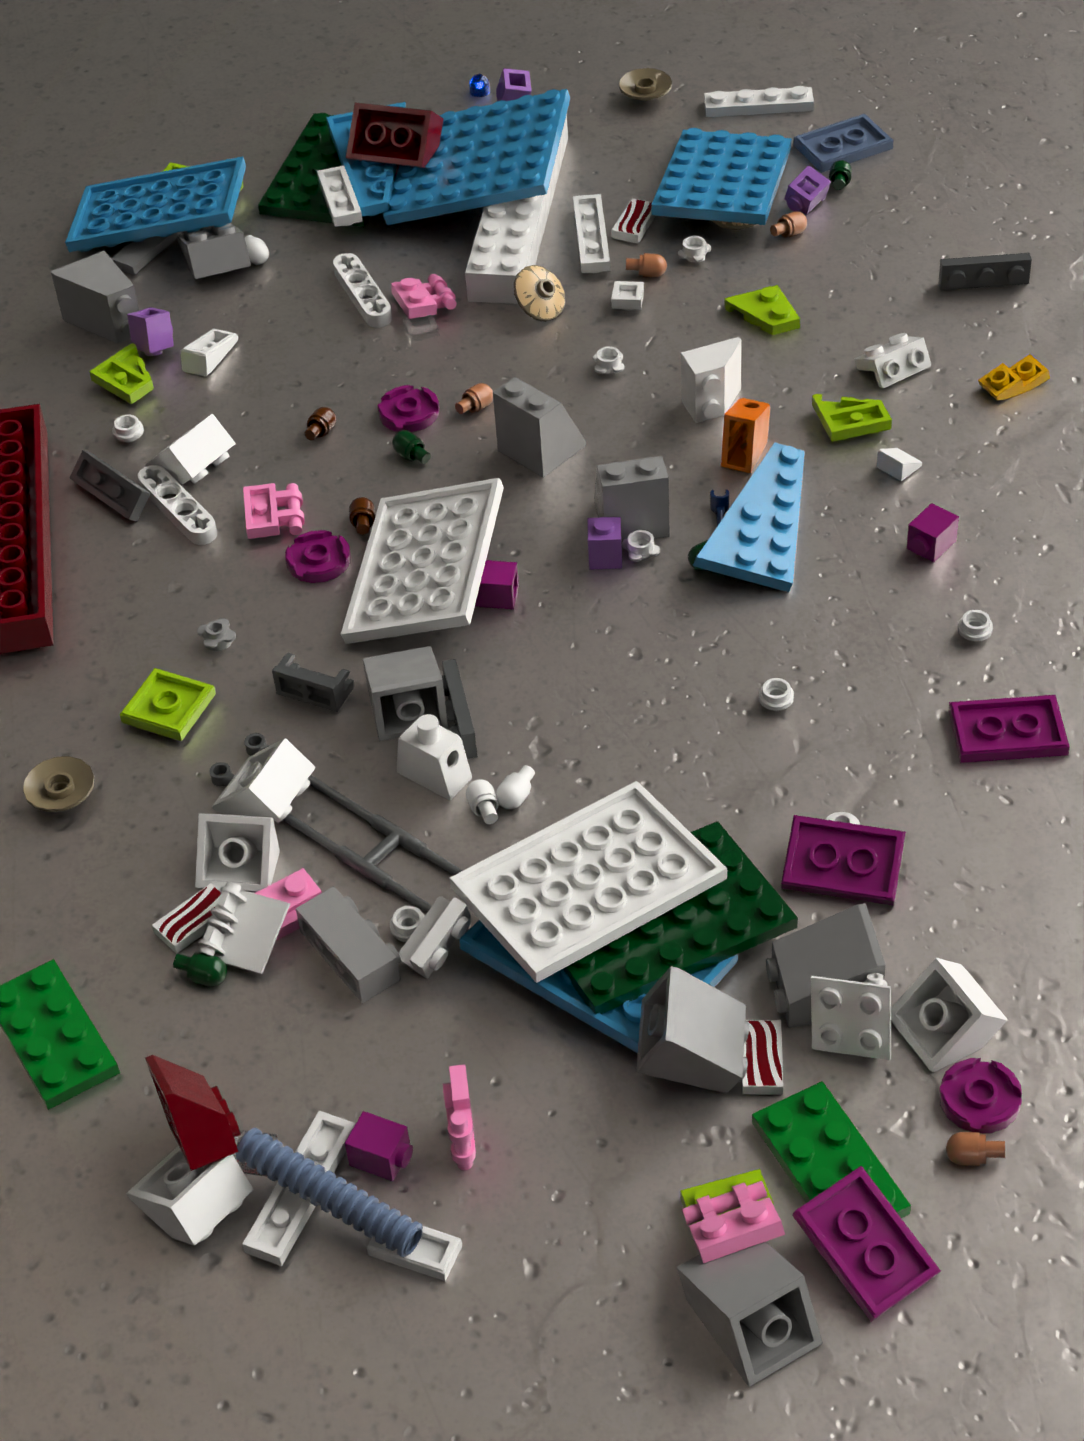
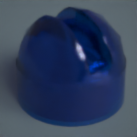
M476 74L470 79L469 92L472 96L484 97L490 93V82L486 76Z

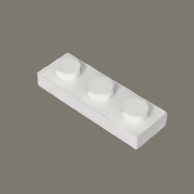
M339 166L318 170V181L334 226H349L353 223L362 222V213L345 167Z

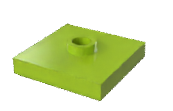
M154 668L119 714L121 722L182 741L216 695L215 687L211 684Z

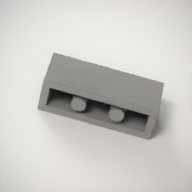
M333 886L296 908L300 932L362 1004L401 980L398 966L401 963V958L398 951L391 943L385 944L381 940L376 926L371 920H364L359 915L357 906L349 896L343 897Z

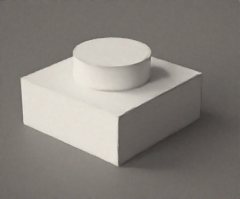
M614 281L611 298L612 309L641 310L644 282Z

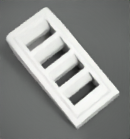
M213 328L180 350L182 370L195 375L207 376L236 344L238 334Z

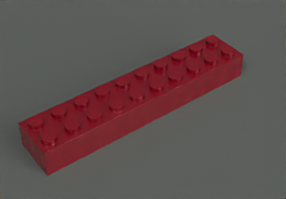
M40 404L0 409V654L54 646L48 436Z

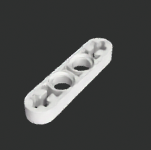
M352 253L336 256L333 260L335 276L365 322L375 328L388 325L392 320L390 304L360 259Z
M150 465L139 471V485L151 493L148 499L192 543L206 545L216 539L217 528L214 518L163 467ZM168 494H176L175 497L170 499L162 498ZM185 510L193 511L187 515H178V513Z

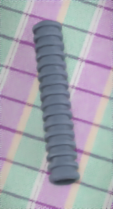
M256 1127L246 1132L237 1146L239 1152L236 1153V1159L241 1163L246 1162L248 1167L252 1169L257 1168L258 1173L262 1175L267 1174L268 1179L274 1182L278 1180L280 1186L284 1188L289 1187L290 1192L294 1194L299 1193L300 1197L304 1200L310 1199V1203L314 1206L321 1205V1210L326 1213L331 1212L332 1216L336 1219L342 1218L343 1223L348 1226L353 1224L355 1230L359 1232L364 1230L365 1236L369 1238L375 1236V1242L381 1245L386 1243V1248L391 1251L397 1249V1255L403 1258L411 1254L417 1247L423 1232L422 1224L418 1221L412 1223L411 1217L407 1215L401 1216L400 1211L395 1208L390 1210V1206L387 1203H379V1199L373 1195L368 1197V1192L363 1189L357 1191L356 1185L352 1183L347 1184L346 1180L342 1177L336 1178V1174L330 1170L325 1172V1167L319 1164L315 1165L314 1161L309 1158L304 1159V1155L299 1152L294 1153L293 1149L289 1146L283 1147L282 1142L278 1140L273 1141L270 1135H262V1131Z

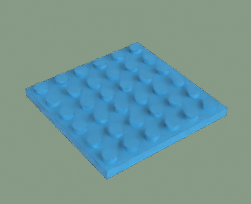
M553 89L544 94L524 95L515 100H500L487 106H472L467 110L458 112L448 111L439 115L444 118L440 144L425 168L399 165L393 184L391 200L389 201V211L384 212L383 215L386 224L392 225L547 194L570 102L568 89Z

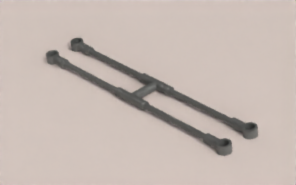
M260 733L250 734L244 741L247 754L250 756L269 747L266 744L265 737ZM224 762L215 763L209 770L212 783L216 786L227 787L235 776L231 773L230 766ZM312 775L308 778L311 786L370 822L371 827L387 837L363 858L346 846L337 845L291 814H288L283 819V821L335 853L337 859L382 888H389L426 913L431 908V904L393 881L391 875L376 865L398 845H401L418 857H425L453 876L463 871L429 850L425 843L382 816L372 814Z

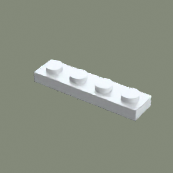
M795 86L782 89L771 87L765 90L742 89L731 92L714 91L712 93H704L706 117L814 111V98L812 87Z
M601 194L573 196L581 273L610 271V257Z
M318 1111L295 1152L304 1155V1159L309 1158L313 1160L315 1165L319 1164L325 1167V1172L330 1170L334 1173L346 1153L345 1142L355 1123ZM277 1183L242 1244L244 1252L283 1266L315 1208L310 1203V1199L304 1200L300 1197L299 1193L294 1194L289 1191V1187L284 1188Z

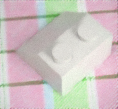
M739 337L681 352L682 403L695 423L724 416L741 390V339Z
M212 413L152 458L145 466L158 465L163 467L180 485L189 480L195 484L208 474L205 468L212 463L216 467L230 456L227 450L236 443Z
M284 738L248 757L212 808L225 815L272 817L273 821L279 823L291 812L292 806L290 803L294 797L301 795L310 785L308 778L316 767Z
M939 958L933 960L891 1007V1022L932 1072H936L982 1049L1008 1021L962 964Z
M177 1146L126 1194L135 1205L171 1238L195 1246L198 1242L208 1238L212 1234L213 1228L222 1219L236 1211L242 1205L243 1200L254 1189L233 1154L191 1171L179 1146Z

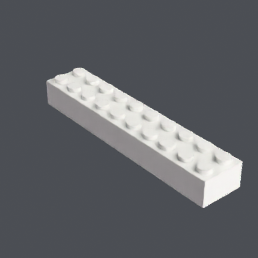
M567 114L547 194L484 206L465 271L468 302L518 304L514 295L513 283L516 275L524 267L536 265L568 141Z

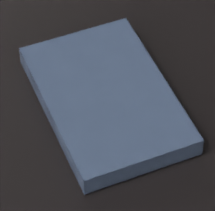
M862 114L794 137L793 146L822 173L830 170L832 164L836 161L844 160L852 163L893 149L894 140L866 114Z

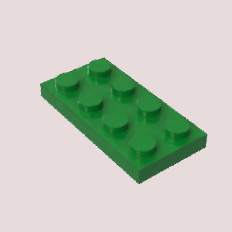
M54 959L0 985V1027L48 1110L120 1074L117 1062Z
M823 1081L752 1114L753 1126L806 1203L862 1166L901 1218L910 1215L911 1204Z

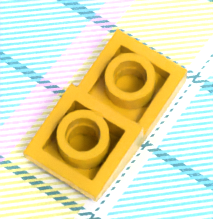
M1029 354L1010 368L1004 363L1000 364L981 377L978 382L998 401L1009 399L1034 389L1049 380L1050 373L1045 366Z

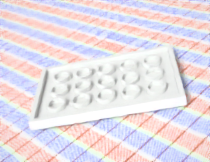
M500 478L380 499L341 631V636L346 644L470 625L504 489Z
M635 781L450 877V886L522 968L538 983L726 880L727 867L638 781Z

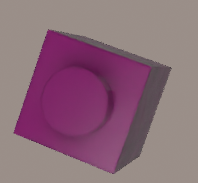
M931 503L908 524L906 549L935 562L957 541L959 516Z
M486 560L475 607L514 610L519 589L517 562Z
M365 1111L362 1112L345 1142L349 1166L392 1182L400 1168L405 1169L413 1153V1146L410 1144L407 1126Z

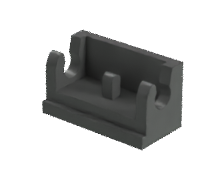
M287 653L280 663L272 669L276 694L334 712L339 711L355 687L354 680L348 679L349 670L342 669L336 677L328 676L320 672L301 668L299 664L293 662L295 654Z

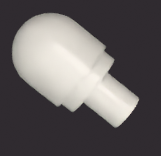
M252 235L246 236L245 242L250 262L255 265L265 263L269 257V250L264 241Z
M524 765L518 773L513 772L507 775L497 788V801L504 809L512 810L518 808L530 794V780L535 775V771L530 766Z
M481 779L471 782L466 789V798L471 810L477 816L483 817L486 824L495 823L498 820L496 812L498 801L493 786L488 781Z

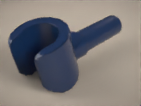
M727 489L724 496L714 495V490L710 492V509L716 514L718 526L725 512L730 508V492Z

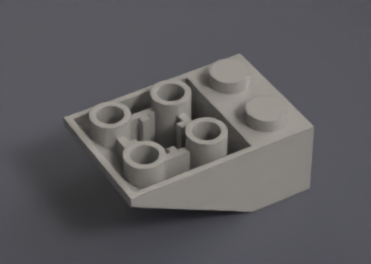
M232 223L222 227L211 226L210 229H199L195 232L183 231L184 235L177 236L194 279L251 266L243 231Z

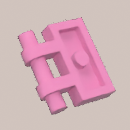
M431 274L428 277V283H422L420 279L404 278L400 282L391 283L392 295L408 319L437 315V309L447 308L452 310L456 307L455 294L450 288H447L445 280L436 274Z
M275 483L243 487L248 539L280 535L279 526L289 527V532L292 535L301 534L302 526L305 522L304 513L300 510V507L303 505V498L296 484H288L286 490L276 491ZM285 506L287 508L284 510H278V507Z
M464 1064L449 1066L451 1083L443 1084V1093L447 1112L448 1136L453 1142L451 1144L452 1159L457 1163L459 1169L469 1170L472 1168L476 1157L467 1073Z
M762 1181L746 1186L745 1182L732 1186L733 1191L711 1199L709 1195L696 1199L697 1204L682 1209L686 1224L689 1225L693 1241L703 1264L785 1235L782 1221L770 1197L767 1196Z

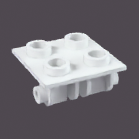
M227 881L226 886L224 885V887L220 888L221 895L216 907L211 910L212 917L207 920L208 927L203 939H200L198 942L200 946L197 953L221 958L227 965L263 974L290 903L241 890L240 885Z
M870 973L864 982L811 976L812 1049L890 1060L891 986H887V982L883 980V975L880 973Z

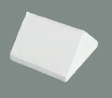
M199 813L195 887L205 888L212 883L220 889L224 885L226 886L227 881L240 885L241 890L258 892L270 886L280 853L273 818Z

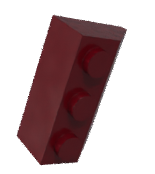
M355 102L346 159L425 168L439 147L444 118L431 110Z
M154 1055L145 1057L169 1128L190 1170H195L239 1152L234 1137L241 1135L235 1116L233 1112H230L226 1100L222 1099L218 1087L210 1088L203 1075Z

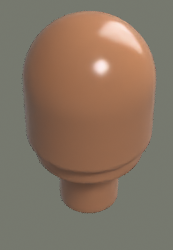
M798 211L782 215L778 219L777 224L771 225L770 232L773 236L792 237L798 235L806 229L807 218Z
M644 253V255L640 254V259L626 258V270L639 271V275H643V277H660L667 268L665 258L659 254Z
M484 383L472 386L463 393L462 400L455 404L456 411L459 414L467 411L472 413L479 412L492 403L493 390Z
M959 1132L952 1135L947 1141L946 1153L949 1159L957 1165L980 1166V1164L987 1163V1158H1005V1141H986V1134H980L979 1132Z

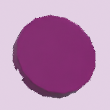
M414 385L396 387L385 393L381 398V403H378V416L381 423L389 430L396 432L402 430L410 432L424 430L436 421L440 410L439 401L435 393L425 387H421V390L414 389Z
M310 531L295 538L294 544L290 548L288 545L285 550L286 566L290 574L300 581L309 583L327 582L337 578L347 570L351 563L350 547L345 538L340 535L338 538L333 536L330 531Z
M969 1058L955 1063L945 1072L939 1090L940 1106L950 1121L959 1128L970 1132L994 1133L1007 1128L1016 1120L1022 1104V1089L1020 1082L1010 1069L1002 1063L991 1060V1063L980 1062L981 1058Z

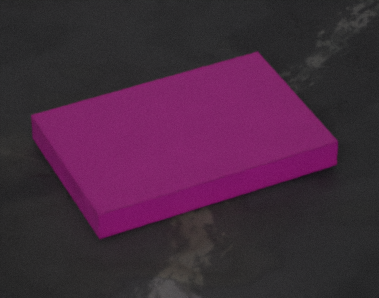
M1056 695L949 702L948 711L960 763L1068 756L1070 746Z
M794 815L781 888L894 906L906 832Z
M862 1166L795 1210L792 1215L870 1322L887 1312L941 1272Z

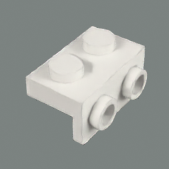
M900 333L890 337L889 343L883 346L882 344L870 346L864 350L865 354L854 358L857 370L875 372L880 388H886L931 366L924 337L907 336V333Z
M439 896L399 951L401 962L428 979L433 971H437L443 965L448 956V950L454 941L460 939L467 931L471 922V914L467 905L455 897L448 901L444 897Z

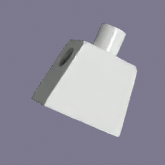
M431 714L422 715L398 739L396 770L400 775L449 801L472 779L462 739L457 734L440 726L436 716Z

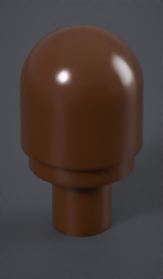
M328 407L316 409L308 418L307 430L304 432L305 437L313 441L316 437L326 436L336 424L334 411Z
M365 497L354 499L349 506L350 522L356 528L357 533L361 535L369 532V528L373 525L375 519L374 504Z

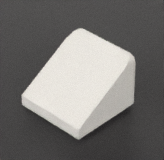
M898 448L880 449L877 453V468L900 481H903L922 466L920 460Z

